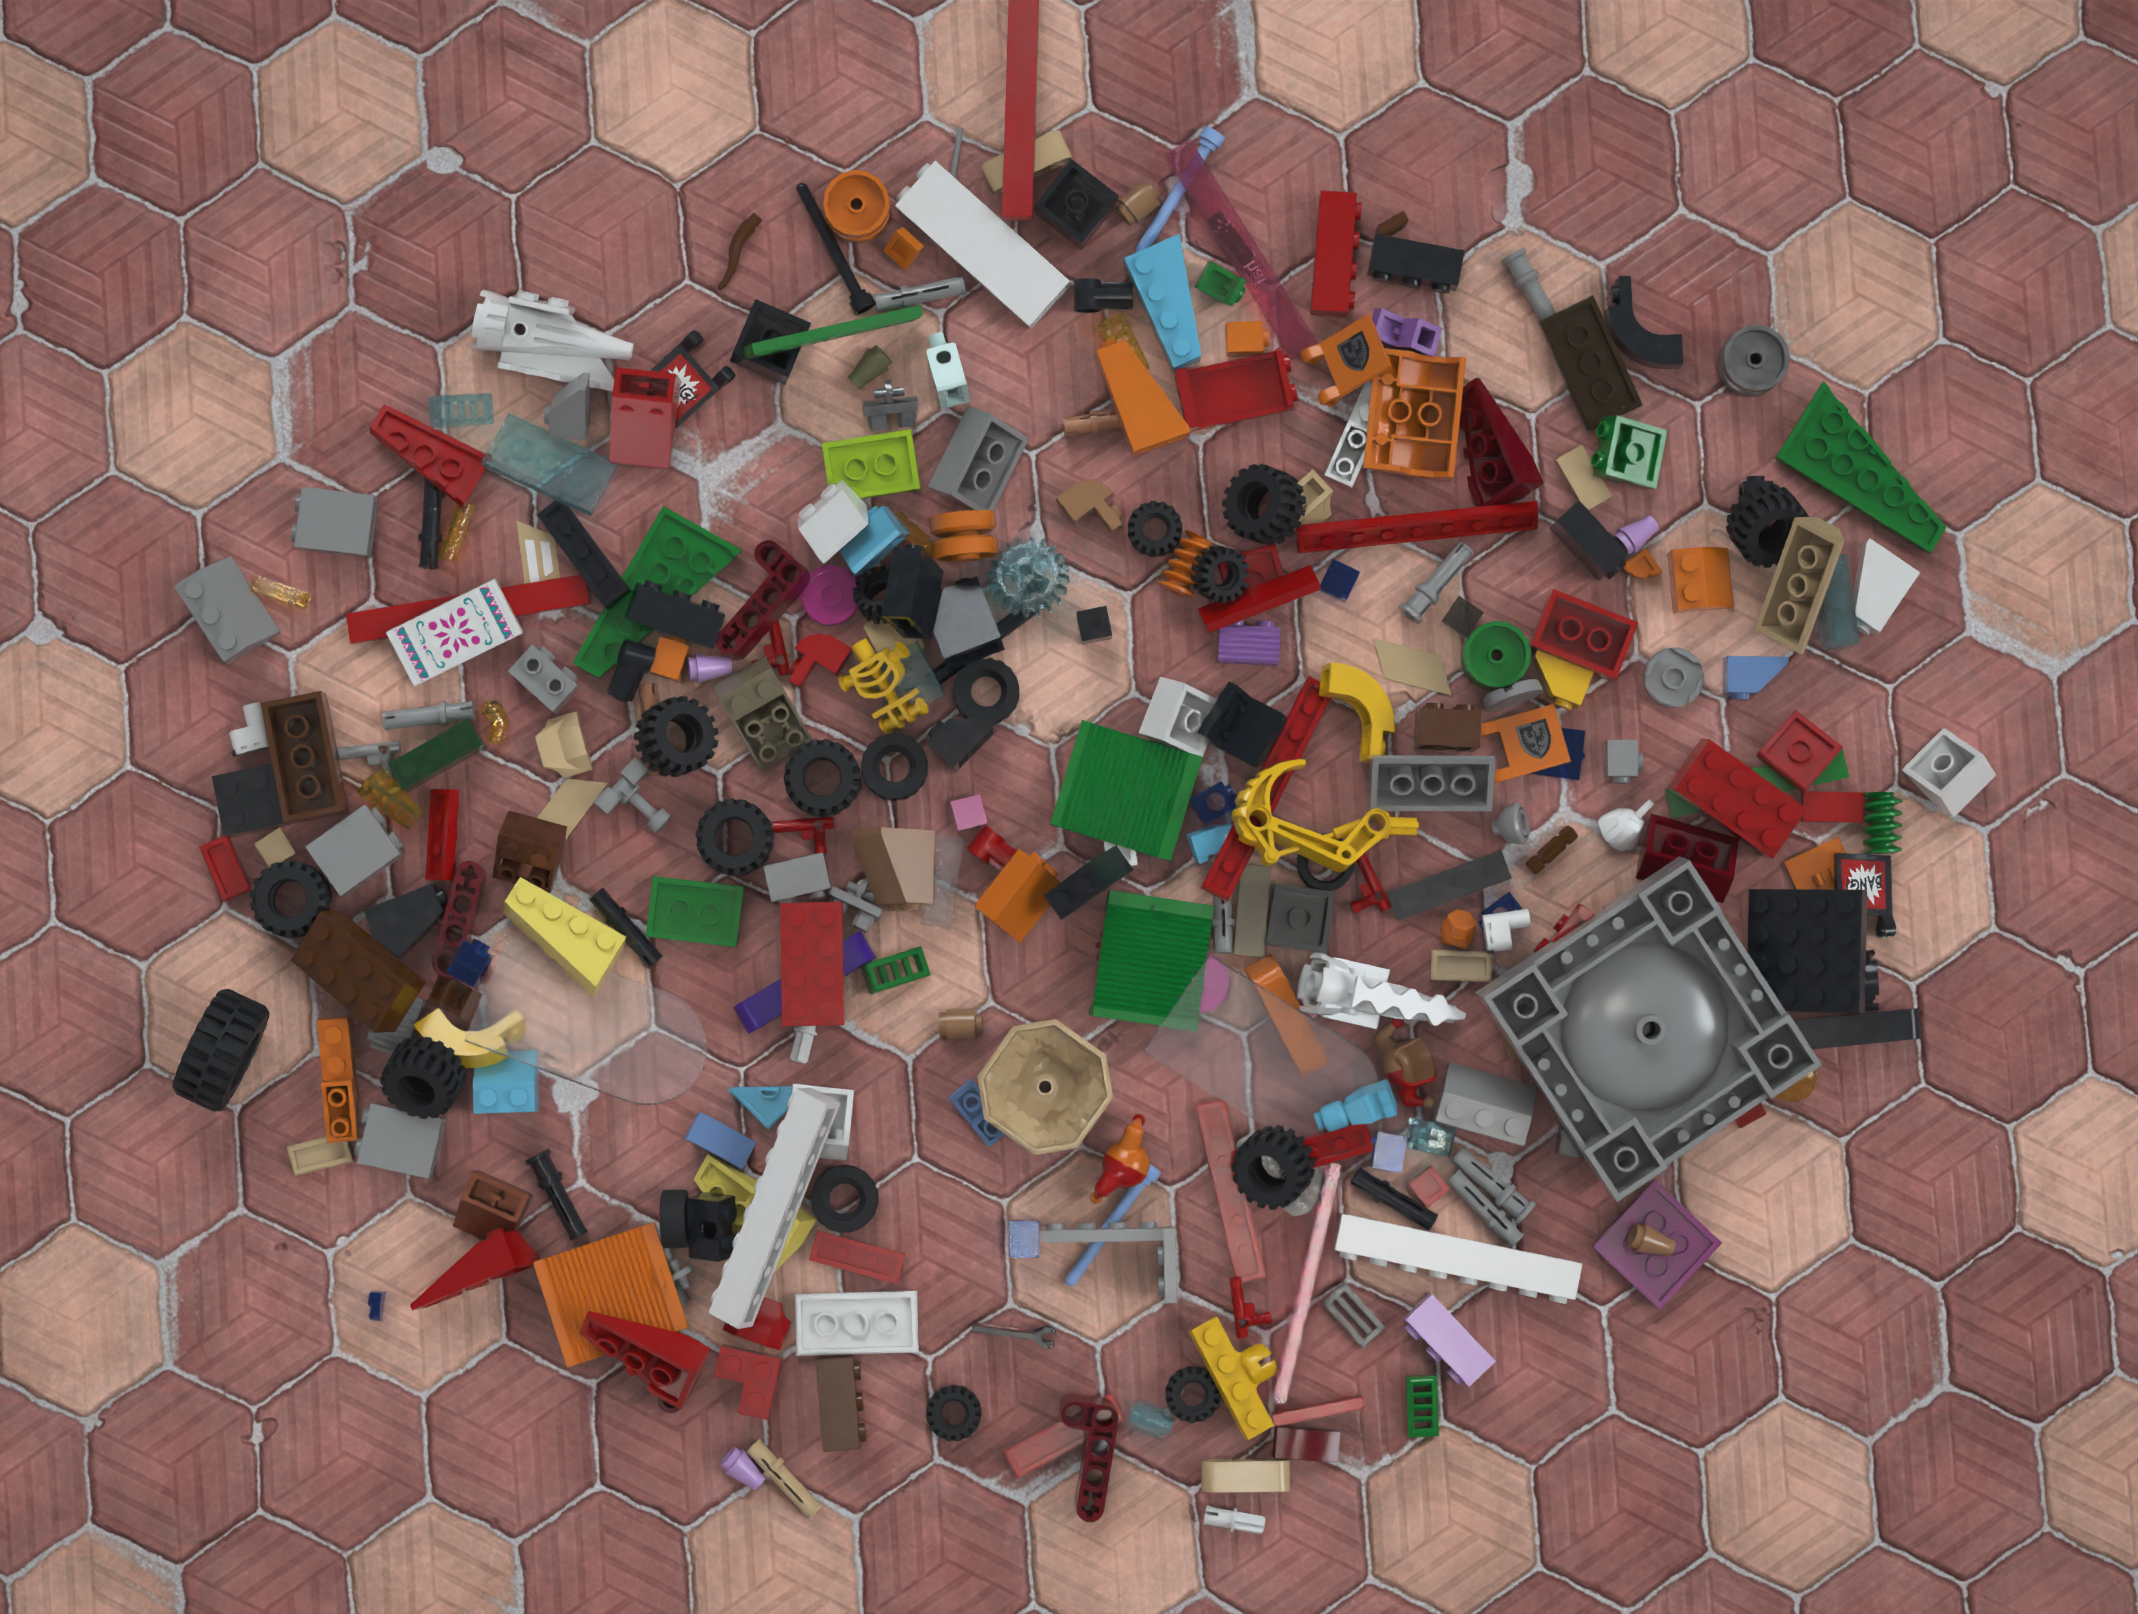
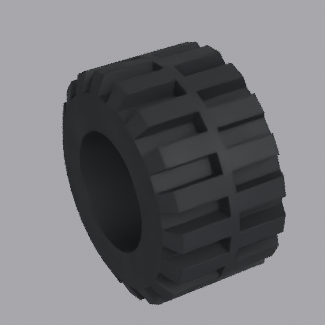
M1256 464L1249 465L1248 470L1243 468L1238 471L1239 476H1233L1230 480L1232 483L1231 487H1226L1224 493L1227 494V498L1223 499L1222 506L1226 507L1223 515L1224 519L1229 520L1227 523L1228 527L1235 530L1234 533L1238 536L1260 544L1274 545L1275 542L1280 544L1285 542V536L1291 538L1295 534L1293 529L1295 527L1299 528L1302 524L1299 521L1300 517L1305 516L1306 510L1302 509V505L1306 504V497L1301 495L1304 492L1302 485L1297 484L1298 480L1294 476L1289 475V473L1265 464H1260L1259 466ZM1267 492H1270L1269 508L1259 518V503L1262 497Z
M1763 484L1757 490L1754 487L1749 489L1747 495H1741L1738 498L1739 502L1731 506L1732 514L1727 515L1726 521L1729 525L1726 526V530L1731 541L1748 562L1757 567L1763 565L1764 568H1771L1772 564L1777 566L1794 518L1809 517V515L1785 487L1780 488L1777 484H1772L1770 487ZM1772 521H1775L1772 526L1762 531V529L1767 524H1769Z
M680 696L678 698L666 699L644 711L641 715L643 719L638 720L635 726L640 730L634 733V740H639V745H636L635 748L637 752L641 751L643 757L640 758L643 763H650L648 769L653 772L660 770L659 775L664 777L668 775L678 777L695 771L708 763L707 760L711 759L715 754L712 749L718 746V740L714 739V736L719 733L718 728H713L712 723L715 722L713 715L709 717L706 714L709 709L705 705L699 707L698 700L693 698L688 701V697ZM669 721L679 725L685 734L686 747L684 752L677 751L668 741L666 731Z
M828 739L811 740L810 743L800 745L796 752L793 751L790 755V760L785 765L784 782L787 794L798 808L813 816L828 817L829 815L840 814L842 810L851 806L852 801L857 798L858 790L861 787V772L856 759L848 749L838 742L835 743ZM816 761H830L839 769L841 776L840 784L836 791L830 795L818 796L811 793L806 787V770Z
M727 799V801L715 803V806L711 809L708 808L704 812L705 815L698 822L696 845L702 859L711 868L729 876H744L754 870H758L768 860L769 853L774 845V833L770 820L760 808L746 800ZM741 820L747 823L752 830V845L741 855H728L718 845V831L727 821Z
M288 860L282 863L276 862L271 864L269 869L265 868L260 872L262 875L259 879L255 878L253 882L255 885L254 891L250 890V897H253V903H250L251 910L255 911L256 915H254L256 921L260 922L262 928L266 931L282 937H304L320 911L331 910V908H328L329 902H332V895H329L328 892L330 889L329 884L324 881V876L321 872L301 862ZM289 881L300 883L307 893L306 906L295 917L281 915L275 905V896L278 889Z
M414 1036L412 1040L409 1038L404 1039L402 1043L396 1046L382 1071L380 1084L383 1085V1094L389 1096L387 1100L391 1104H395L397 1106L396 1109L399 1111H405L412 1117L417 1115L420 1119H427L428 1116L434 1119L438 1118L440 1114L444 1115L451 1108L465 1081V1066L460 1065L462 1063L461 1058L455 1056V1051L451 1047H445L443 1042L439 1040L435 1042L430 1037L422 1039L420 1036Z
M1270 1125L1265 1126L1262 1130L1258 1129L1239 1147V1150L1233 1157L1235 1162L1231 1165V1171L1236 1172L1232 1178L1234 1184L1239 1183L1240 1185L1237 1189L1241 1195L1245 1193L1248 1196L1246 1199L1248 1202L1256 1201L1258 1202L1257 1207L1260 1208L1268 1205L1270 1210H1276L1279 1206L1284 1208L1291 1202L1293 1203L1310 1185L1311 1179L1315 1174V1169L1312 1167L1316 1163L1315 1157H1310V1154L1313 1152L1310 1145L1306 1147L1303 1144L1306 1139L1302 1135L1298 1138L1294 1135L1296 1131L1291 1128L1286 1132L1284 1131V1126L1277 1125L1273 1129ZM1261 1156H1270L1279 1161L1285 1170L1286 1179L1271 1176L1263 1167Z

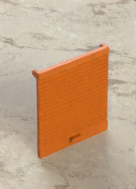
M655 1222L533 1262L567 1368L605 1355L580 1334L585 1317L589 1311L674 1332L689 1327Z

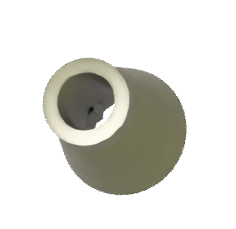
M877 345L872 349L867 348L848 378L856 387L861 389L864 385L888 371V366L892 363V360Z

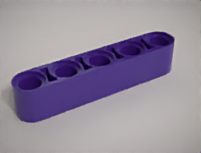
M861 931L844 940L845 976L876 958ZM781 979L733 1007L748 1034L782 1015Z

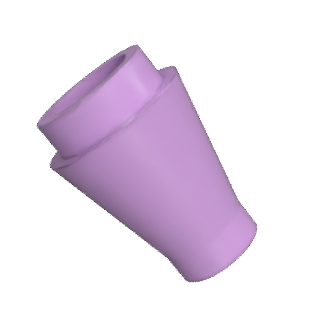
M1648 515L1642 520L1618 529L1617 534L1613 537L1626 550L1628 555H1634L1659 530V526L1655 519Z
M694 654V657H687L689 681H696L698 684L725 675H732L731 658Z
M733 1447L719 1464L724 1469V1474L749 1486L754 1491L766 1478L743 1449L739 1450Z

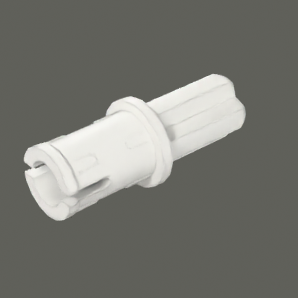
M816 1026L794 1027L796 1035L790 1056L792 1061L798 1063L808 1062L813 1038L818 1034L815 1032Z
M1207 1505L1203 1525L1228 1528L1232 1533L1233 1530L1262 1534L1265 1527V1517L1237 1512V1508H1234V1511Z

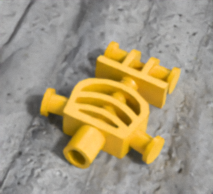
M865 637L851 646L859 663L849 670L850 675H839L838 681L844 692L849 691L850 687L855 686L859 695L864 698H880L885 696L888 704L877 709L871 715L876 719L887 712L889 718L879 719V727L886 735L892 733V729L896 727L898 729L905 727V719L912 723L916 721L917 715H926L929 710L926 702L920 697L915 699L914 704L911 705L908 700L919 693L917 687L900 697L894 691V688L900 684L905 675V667L900 659L910 656L908 648L903 643L897 642L894 645L895 649L892 651L889 647H886L875 653ZM884 664H887V665H888V666H887V669H886V671L883 673V670H882L881 667H882ZM893 672L894 680L891 684L887 677ZM877 685L880 689H873L871 686Z

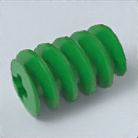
M1864 792L1863 796L1872 800L1863 805L1865 810L1872 812L1863 817L1865 822L1872 824V826L1863 829V833L1872 836V838L1863 841L1864 846L1872 848V850L1864 852V854H1895L1902 851L1901 847L1893 845L1894 841L1902 839V835L1894 833L1893 830L1902 827V823L1894 821V817L1902 815V811L1895 809L1894 805L1902 803L1903 799L1895 797L1894 792Z

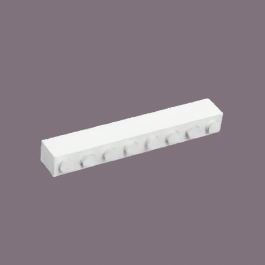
M811 1087L797 1088L788 1100L787 1106L789 1109L786 1117L777 1128L776 1134L778 1137L774 1147L766 1156L765 1163L767 1165L763 1175L755 1184L754 1191L756 1193L752 1203L744 1212L743 1219L745 1221L741 1231L733 1240L732 1247L734 1249L730 1259L722 1268L721 1274L723 1277L710 1300L712 1305L708 1313L737 1329L752 1327L841 1104L840 1102Z
M1340 1213L1333 1246L1334 1250L1340 1251L1339 1257L1357 1261L1358 1255L1370 1257L1369 1263L1387 1267L1388 1261L1400 1264V1270L1417 1273L1418 1267L1430 1270L1429 1276L1447 1279L1448 1274L1460 1276L1459 1282L1477 1285L1478 1280L1489 1282L1488 1288L1506 1292L1508 1286L1519 1288L1518 1294L1537 1298L1538 1292L1549 1294V1301L1567 1304V1299L1576 1300L1582 1263L1343 1213Z

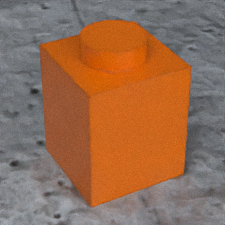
M1226 322V357L1263 354L1264 347H1269L1268 329H1263V322Z
M671 634L668 635L667 639L660 637L656 647L654 662L649 672L653 675L681 683L687 664V657H689L691 647L685 644L686 640Z

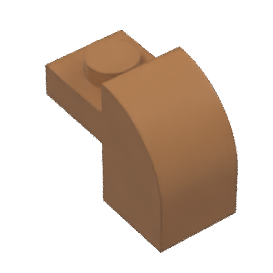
M1092 480L1078 482L1056 498V502L1074 525L1095 511L1112 534L1122 527L1120 519L1123 515L1114 503L1109 505L1106 503L1113 496V491L1101 482Z

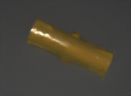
M468 503L465 514H462L464 508L458 504L456 505L450 525H446L445 532L447 534L438 558L445 561L451 549L452 552L448 562L457 563L463 541L468 539L469 536L467 529L476 508L475 505Z

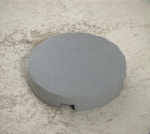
M1678 647L1664 649L1654 654L1647 662L1643 673L1644 687L1649 697L1657 704L1667 708L1683 707L1693 702L1701 693L1704 684L1702 665L1698 658L1690 651Z
M1528 679L1516 682L1514 685H1511L1512 687L1505 690L1504 688H1499L1484 696L1485 710L1488 712L1498 711L1529 701L1543 692L1542 685L1539 680Z

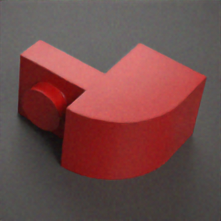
M826 634L810 635L802 639L795 646V650L802 654L803 658L801 660L796 658L787 672L791 675L789 682L801 689L816 664L838 676L853 650L833 636Z

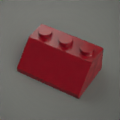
M1651 813L1638 858L1636 879L1645 880L1680 856L1691 861L1716 902L1724 903L1735 876L1739 839Z

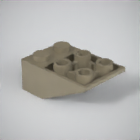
M766 656L713 685L720 702L761 771L791 755L793 751L796 752L800 745L810 743L813 740Z

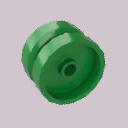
M1493 621L1482 624L1467 637L1461 649L1460 662L1466 677L1477 687L1489 691H1495L1499 688L1506 689L1524 676L1530 665L1531 649L1528 639L1519 628L1508 622ZM1491 652H1499L1502 657L1495 661L1491 657Z

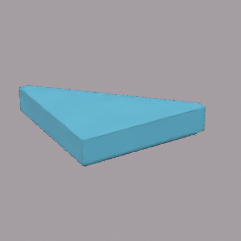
M793 1086L731 1087L728 1091L769 1130L788 1111L787 1104L792 1095Z

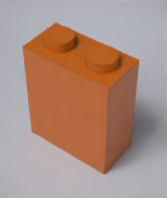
M1019 848L974 907L1008 935L1021 943L1050 906L1044 894L1061 883L1057 879L1060 873L1048 865L1035 852L1032 851L1028 855Z

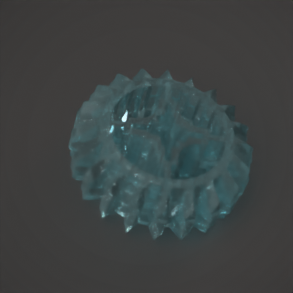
M1032 537L1029 538L1028 544H1023L1022 539L1018 538V546L1014 548L1010 543H1007V553L999 551L997 555L999 560H991L990 565L993 570L988 572V578L992 581L989 583V589L995 592L993 594L995 602L1001 601L1000 605L1004 611L1011 607V613L1014 616L1022 610L1023 616L1026 619L1029 617L1030 611H1034L1035 615L1040 617V609L1042 608L1051 613L1052 607L1050 603L1060 605L1061 598L1059 595L1067 594V588L1064 585L1070 583V578L1066 575L1069 572L1068 564L1063 563L1065 561L1064 555L1061 553L1056 554L1057 549L1054 545L1047 548L1046 541L1043 539L1038 545H1035V540ZM1027 560L1022 564H1017L1020 561ZM1041 561L1053 570L1052 579L1047 578L1044 573L1040 572ZM1028 575H1034L1033 579L1030 578V580H1025L1024 582L1025 576L1028 578ZM1006 576L1012 578V581L1017 583L1018 591L1016 594L1005 586ZM1040 591L1039 594L1030 596L1032 593Z

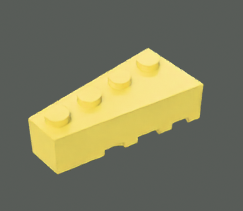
M521 877L504 902L503 914L526 936L542 947L544 953L557 961L566 970L565 972L573 980L576 979L585 988V991L594 998L624 949L626 936Z

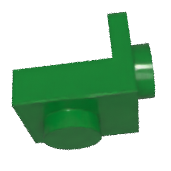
M1208 260L1194 287L1225 305L1233 306L1244 295L1246 279L1236 276Z

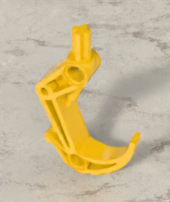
M1306 759L1285 761L1257 773L1255 778H1251L1244 785L1245 790L1238 793L1235 803L1239 807L1231 813V820L1234 822L1235 829L1240 836L1238 840L1244 844L1254 846L1261 854L1260 860L1265 866H1272L1278 861L1279 857L1295 852L1335 872L1345 871L1379 841L1388 839L1389 835L1417 836V829L1419 828L1417 818L1390 817L1388 812L1378 808L1370 810L1358 820L1331 829V832L1325 835L1273 817L1270 807V791L1274 781L1285 772L1302 769L1306 765ZM1256 816L1261 821V827L1252 825L1249 817ZM1368 820L1377 822L1379 831L1371 829ZM1274 843L1281 845L1286 849L1278 851L1277 849H1275Z

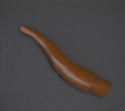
M754 212L746 221L744 220L733 235L729 246L728 268L724 279L718 285L719 290H722L731 280L738 266L744 243L762 222V219Z

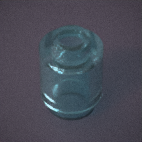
M1144 1400L1143 1403L1135 1401L1127 1424L1133 1425L1134 1430L1161 1439L1163 1434L1169 1436L1175 1419L1170 1417L1171 1410Z

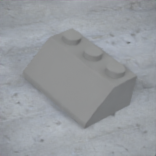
M967 406L928 487L948 500L969 510L994 511L1029 438L993 414Z
M231 556L199 569L174 586L222 661L228 665H232L281 633Z
M1448 1062L1432 1121L1524 1146L1533 1115L1537 1087Z

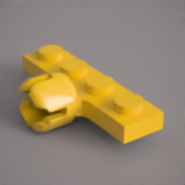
M1217 1316L1188 1331L1244 1440H1250L1273 1427L1274 1424L1256 1389L1258 1384L1273 1377L1277 1372L1274 1359L1270 1362L1258 1363V1361L1271 1355L1268 1348L1264 1344L1257 1343L1242 1352H1237L1233 1348Z

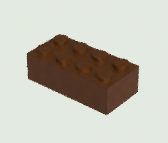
M317 691L262 702V714L283 823L295 824L349 813L327 694Z
M320 911L291 959L296 966L374 1033L395 1032L426 983L342 911Z

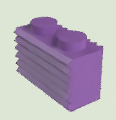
M1244 620L1219 629L1217 663L1278 666L1281 627H1274V622L1256 621V626H1245Z

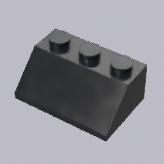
M993 718L948 719L945 723L940 720L928 732L930 739L927 742L930 749L956 773L997 732V722Z

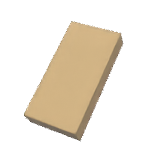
M1580 445L1556 459L1555 462L1577 500L1588 510H1591L1612 498V495L1602 478L1593 476L1594 468L1590 465L1591 459L1583 445Z
M1431 950L1430 980L1492 982V954L1484 951Z
M326 1137L287 1146L294 1176L355 1161L350 1141L327 1143Z

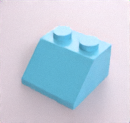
M874 506L868 511L869 524L839 550L854 574L869 572L894 547H897L911 534L888 506H881L880 508Z
M538 1050L507 1051L508 1058L486 1067L474 1068V1114L538 1112Z

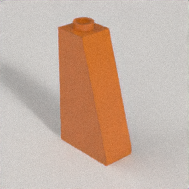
M1111 339L1099 345L1100 349L1096 350L1095 357L1132 457L1188 438L1191 433L1189 425L1125 340L1117 342L1116 339Z

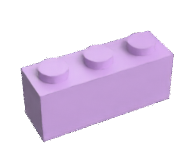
M1428 1293L1403 1318L1408 1323L1404 1327L1416 1341L1422 1337L1429 1345L1426 1351L1437 1363L1443 1359L1450 1367L1447 1373L1458 1385L1464 1382L1470 1387L1496 1362L1431 1293Z

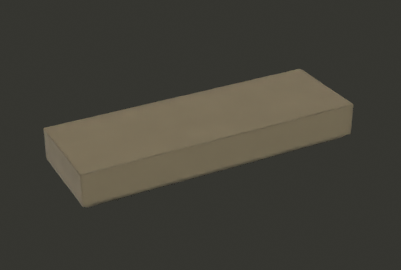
M1247 864L1240 877L1233 955L1264 957L1272 866Z

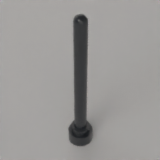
M799 183L796 190L851 294L849 296L851 300L849 305L853 313L860 315L872 309L876 303L871 293L861 289L807 184Z

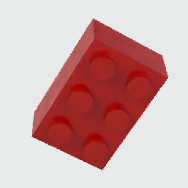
M1553 589L1548 595L1529 646L1534 652L1540 650L1593 671V675L1613 682L1618 677L1639 622Z

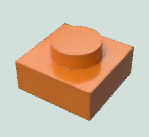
M901 227L895 232L883 252L901 268L907 270L925 246L905 228Z

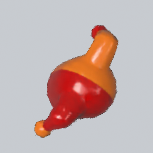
M1135 1114L1132 1118L1133 1122L1125 1127L1121 1140L1112 1144L1105 1152L1102 1160L1103 1173L1095 1184L1094 1192H1091L1089 1197L1092 1203H1100L1103 1197H1108L1119 1187L1123 1189L1133 1188L1142 1183L1147 1177L1150 1163L1146 1149L1141 1146L1144 1134L1142 1126L1145 1123V1117L1142 1114Z

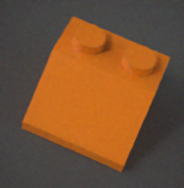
M1695 547L1672 549L1667 553L1673 614L1734 608L1728 548Z

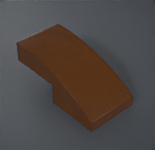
M438 975L427 1002L470 1022L482 994L453 979Z

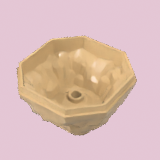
M1057 1019L1013 1026L977 1076L984 1120L1033 1155L1078 1148L1113 1099L1106 1054ZM1042 1081H1048L1051 1084V1090L1048 1093L1040 1091L1039 1085Z

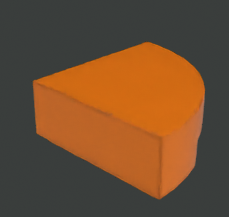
M1646 548L1625 562L1626 565L1622 568L1630 576L1640 579L1653 578L1663 573Z

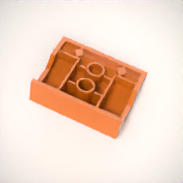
M1384 348L1392 368L1372 379L1363 469L1450 482L1454 478L1466 357H1432L1413 351Z

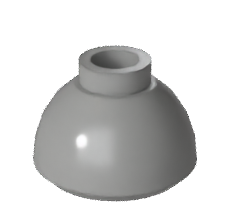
M1519 802L1506 806L1500 812L1498 818L1492 819L1494 835L1501 836L1513 844H1525L1530 834L1529 821L1525 808Z

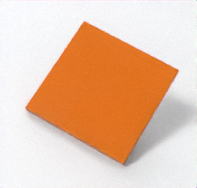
M1839 837L1783 862L1795 889L1835 890L1834 854L1846 853Z

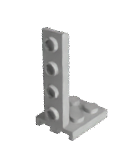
M1109 1222L1108 1228H1096V1223H1077V1229H1065V1223L1047 1224V1229L1040 1230V1238L1044 1243L1164 1241V1246H1158V1266L1164 1265V1276H1158L1159 1296H1165V1303H1177L1175 1226L1157 1227V1222H1139V1228H1126V1222Z

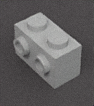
M532 644L508 672L553 713L557 714L581 688L575 683L578 677L566 666L562 669L558 668L553 663L556 657L543 645L538 650Z
M823 852L763 866L771 902H779V906L780 903H797V897L806 895L809 896V900L826 897V891L832 888Z

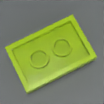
M911 429L822 443L828 486L831 484L836 486L843 480L861 499L921 490Z

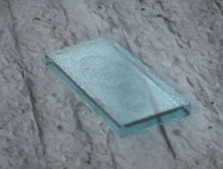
M508 413L482 460L483 467L589 516H592L618 468V464L609 463L608 458L564 438L549 437V431Z

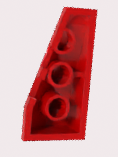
M504 1228L493 1230L486 1234V1240L475 1244L413 1301L410 1307L412 1310L431 1307L462 1295V1290L464 1289L469 1291L489 1284L488 1279L490 1278L491 1280H496L505 1276L509 1277L534 1267L533 1262L541 1260V1258L517 1230L505 1232Z
M592 1311L587 1313L580 1331L584 1338L607 1357H616L626 1366L624 1371L631 1377L636 1374L648 1384L646 1389L651 1394L680 1410L697 1381L711 1348L700 1341L682 1333Z

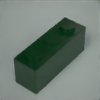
M467 718L393 760L388 765L402 790L410 792L486 749L487 746L473 721Z

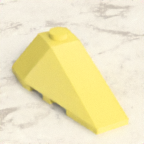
M707 1154L694 1177V1181L703 1193L709 1192L735 1196L737 1217L732 1223V1232L737 1235L745 1221L743 1219L744 1212L752 1203L756 1193L754 1188L757 1180L713 1154ZM799 1207L775 1271L803 1244L817 1220L801 1207Z

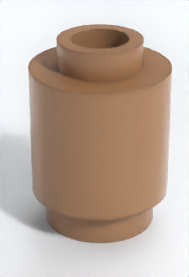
M1140 182L1119 200V204L1115 209L1121 218L1131 226L1134 222L1139 223L1160 205L1158 198L1161 196L1151 183L1145 185L1143 182Z
M947 1009V1012L939 1013L940 1037L947 1036V1040L977 1039V1033H983V1015H977V1009Z

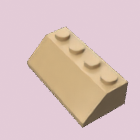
M1818 517L1794 518L1755 626L1756 630L1799 654H1804L1845 542L1839 528Z

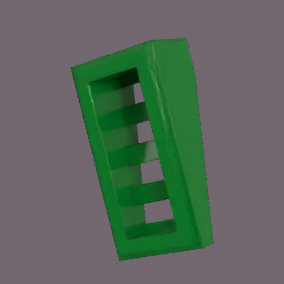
M921 946L861 966L870 995L931 975ZM913 956L918 973L913 974L908 959ZM899 960L902 961L906 977L901 976L897 964ZM887 964L890 965L894 977L893 981L889 980L885 968ZM875 968L878 969L882 981V984L878 985L873 970Z
M1435 1374L1405 1376L1408 1438L1439 1436L1437 1376ZM1413 1386H1430V1391L1413 1392ZM1413 1398H1430V1403L1414 1404ZM1414 1410H1431V1415L1414 1416ZM1414 1422H1431L1432 1428H1414Z

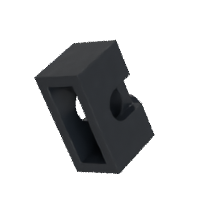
M705 1192L688 1197L689 1258L715 1262L729 1259L734 1249L732 1244L736 1236L732 1232V1223L737 1217L735 1196Z

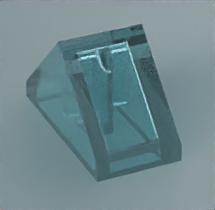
M1410 1118L1404 1148L1450 1157L1456 1127Z

